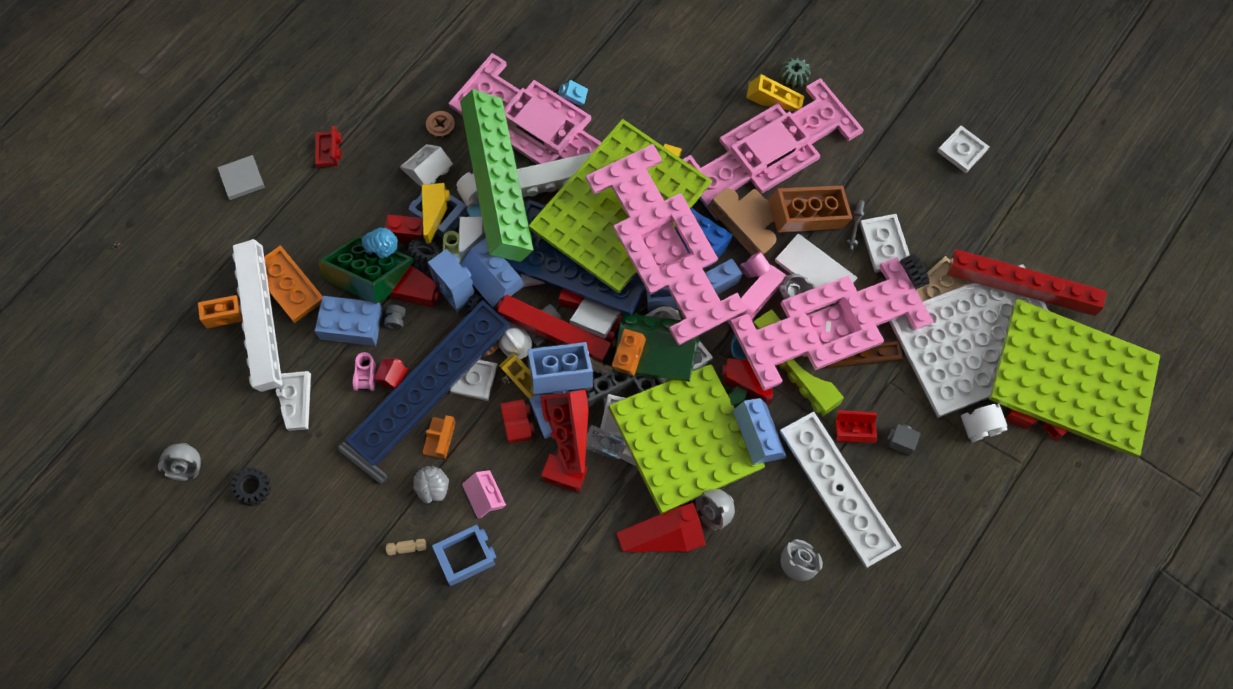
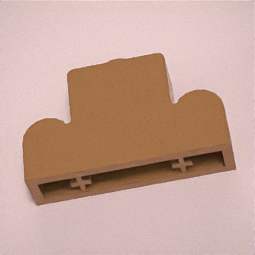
M728 188L720 192L708 204L707 207L751 255L758 252L764 255L776 243V235L771 230H766L774 222L770 203L756 189H753L741 200H738L736 191Z

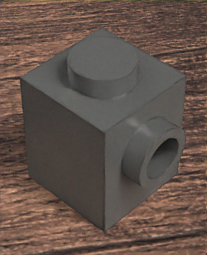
M898 424L895 429L891 428L887 440H890L888 447L910 456L915 450L921 433L912 430V427L908 425Z

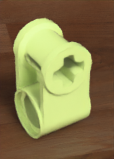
M448 231L443 237V251L447 249L450 254L454 253L460 260L459 264L461 265L459 234L455 231ZM451 240L457 241L455 244H448Z

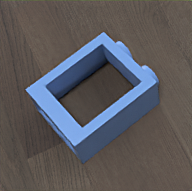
M422 191L417 200H413L409 206L411 217L423 218V213L420 212L423 208ZM450 195V201H447V203L453 206L454 210L441 225L439 224L435 232L441 238L448 231H454L460 224V217H466L468 214L466 204Z
M478 525L432 545L450 586L495 565L493 560L497 558L492 546L487 547L485 541L488 540L484 529L479 530ZM476 534L487 559L454 574L443 549Z

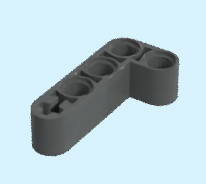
M611 371L594 379L593 387L578 390H586V395H589L587 403L588 407L603 401L604 398L608 397V394L615 395L631 386L634 387L637 394L646 391L641 386L648 385L650 388L655 387V381L653 377L632 376ZM621 377L625 381L617 382L615 379ZM603 385L606 386L608 389L605 391H601L598 389V387Z

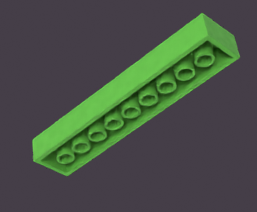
M471 89L460 101L489 255L521 262L533 251V245L502 98Z

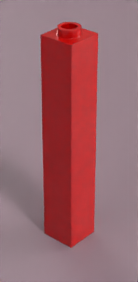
M507 294L504 300L500 299L497 305L498 314L506 321L553 343L567 345L586 342L589 356L602 363L610 350V342Z

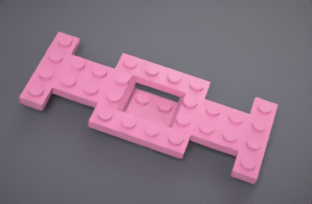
M493 53L449 102V107L462 115L460 101L471 89L502 98L512 148L536 164L591 153L602 143L583 131L591 121V116L535 80L532 81L527 89L522 88L519 90L500 78L498 75L507 64L506 61ZM518 125L535 137L542 140L544 142V145L535 140L534 138H532L531 136L527 135L520 129H518L516 126Z
M821 78L806 86V92L814 101L795 113L791 114L790 111L786 113L777 103L721 136L719 141L728 152L700 168L691 155L682 159L712 180L711 185L699 199L716 221L719 219L707 206L723 190L730 188L735 191L751 181L758 191L763 194L820 159L821 155L812 145L814 142L836 129L841 132L847 141L863 133L864 129ZM795 150L793 153L789 154L788 156L784 157L783 159L766 168L769 163L773 162L774 160L778 159L779 157L783 156L789 151Z
M652 144L587 175L585 179L594 195L612 187L628 216V219L614 225L613 229L647 291L651 295L663 288H668L685 320L669 328L679 346L734 318L747 309L738 293L720 301L703 271V268L715 263L718 257L682 194L680 193L665 201L663 200L647 171L662 162L659 153ZM672 220L675 226L677 227L679 233L681 234L684 242L686 243L688 249L690 250V254L687 252L684 244L682 243L675 228L673 227L671 223Z
M898 257L880 264L879 267L886 281L858 292L848 275L782 300L780 304L788 318L756 330L749 314L732 319L730 325L763 391L782 383V379L775 366L801 355L804 357L808 356L814 369L817 370L882 344L884 339L876 326L906 315L915 331L931 325L933 320ZM838 302L836 305H833V306H831V307L825 308V309H823V310H820V311H818V312L812 313V314H810V315H806V313L812 312V311L817 310V309H819V308H822V307H825V306L830 305V304H832V303ZM826 321L831 322L830 333L826 331Z

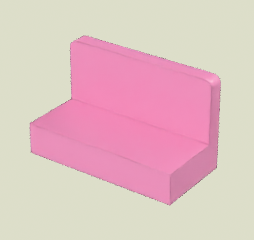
M490 470L476 472L462 484L477 518H482L488 512L502 509L506 506Z

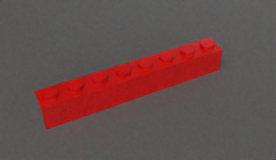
M958 249L952 255L947 275L1092 316H1096L1104 308L1107 293L1106 290Z

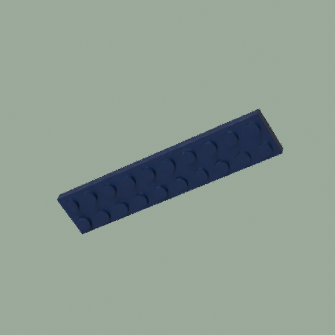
M482 300L352 432L346 441L372 466H376L505 334L511 325Z

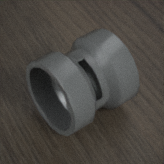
M398 305L387 306L386 314L388 316L384 320V326L393 330L402 329L404 324L402 317L405 316V308Z

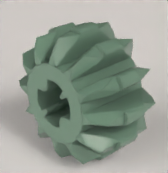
M798 57L796 60L790 58L789 61H785L780 71L782 81H786V86L792 84L793 88L795 85L801 87L803 83L806 84L811 74L809 64H805V59L800 61Z

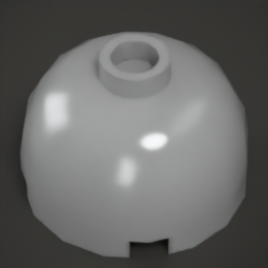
M186 443L168 446L161 454L158 462L159 471L162 469L166 477L180 481H187V477L192 476L193 479L196 478L201 467L199 453L195 448Z
M710 489L696 498L697 511L700 510L703 514L700 518L710 529L720 530L732 521L735 514L734 501L724 491Z
M798 539L793 540L786 545L781 553L780 563L783 571L788 577L796 581L811 580L822 569L823 562L819 553L816 555L812 551L814 547L807 542Z

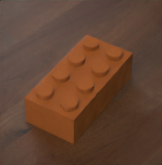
M843 186L778 188L769 198L777 232L843 229L853 219Z

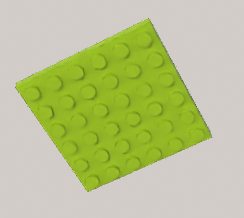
M712 364L692 371L690 382L670 380L608 406V410L660 514L698 498L707 490L719 489L765 468L764 463L753 465L733 412L735 408L731 405L730 399Z

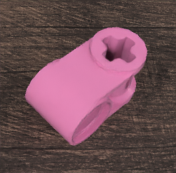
M758 252L753 254L747 262L740 264L739 268L747 278L762 276L771 269V266L763 254Z
M363 352L356 357L355 373L353 376V389L355 391H358V389L375 390L376 363L369 353ZM364 361H370L368 366H361Z

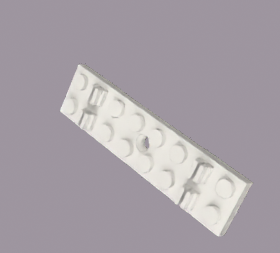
M815 412L780 430V434L865 568L870 567L901 548V545L857 480ZM842 485L843 491H838L836 486Z

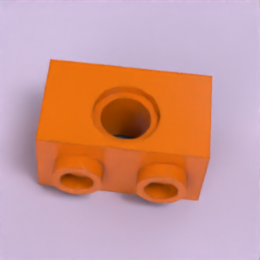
M237 295L198 302L200 321L206 328L243 322V316L239 309L240 299Z
M624 329L612 364L616 371L632 376L635 375L646 342L645 336L641 333Z

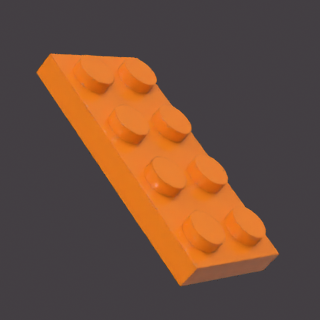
M281 245L264 256L269 292L294 323L321 304L323 296Z

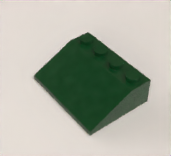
M361 235L354 237L318 260L323 280L374 304L379 303L391 294L413 263L412 257L395 251L394 254L386 258H380L374 252L372 254L366 253L362 246L363 236Z
M624 314L619 329L616 352L624 329L641 333L645 336L646 342L635 375L690 382L700 335L678 346L669 328L683 320Z

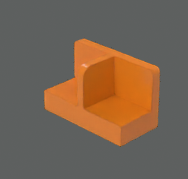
M446 415L445 419L432 418L430 428L426 430L427 439L423 449L424 455L446 460L456 424L454 417Z

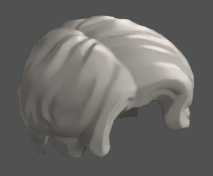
M792 274L785 277L783 285L779 286V291L785 300L814 289L815 286L808 278L800 274Z
M425 466L416 472L413 480V490L424 503H430L432 500L442 501L447 494L449 478L440 468Z

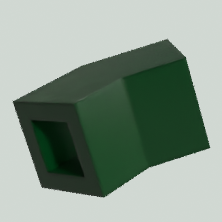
M737 386L733 393L728 394L731 405L734 408L738 407L744 401L748 391Z

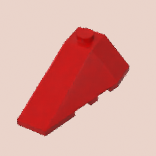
M586 390L540 396L545 422H549L552 430L550 434L552 439H555L559 447L558 454L566 474L584 473L588 424Z
M694 503L675 508L616 533L622 552H689L706 546L701 522Z

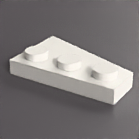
M305 371L281 374L283 386L276 388V394L281 403V411L286 429L289 431L308 429L311 373Z

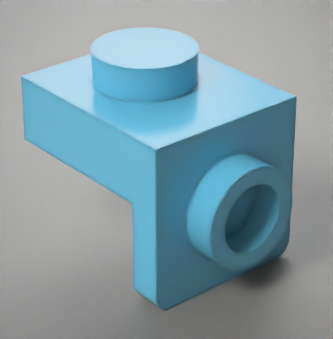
M569 80L560 86L558 94L562 98L582 106L585 103L588 89Z

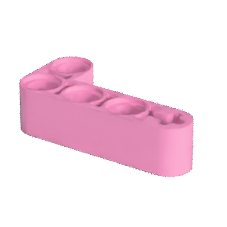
M770 265L771 269L760 276L742 296L741 300L747 310L732 319L749 314L753 321L755 315L779 289V286L783 284L787 275Z

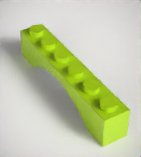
M771 309L756 319L753 324L756 330L781 320ZM794 359L778 364L780 368H784L788 373L787 376L790 381L797 384L802 396L810 400L814 411L820 413L822 417L842 403L844 397L831 382L812 376L802 369Z

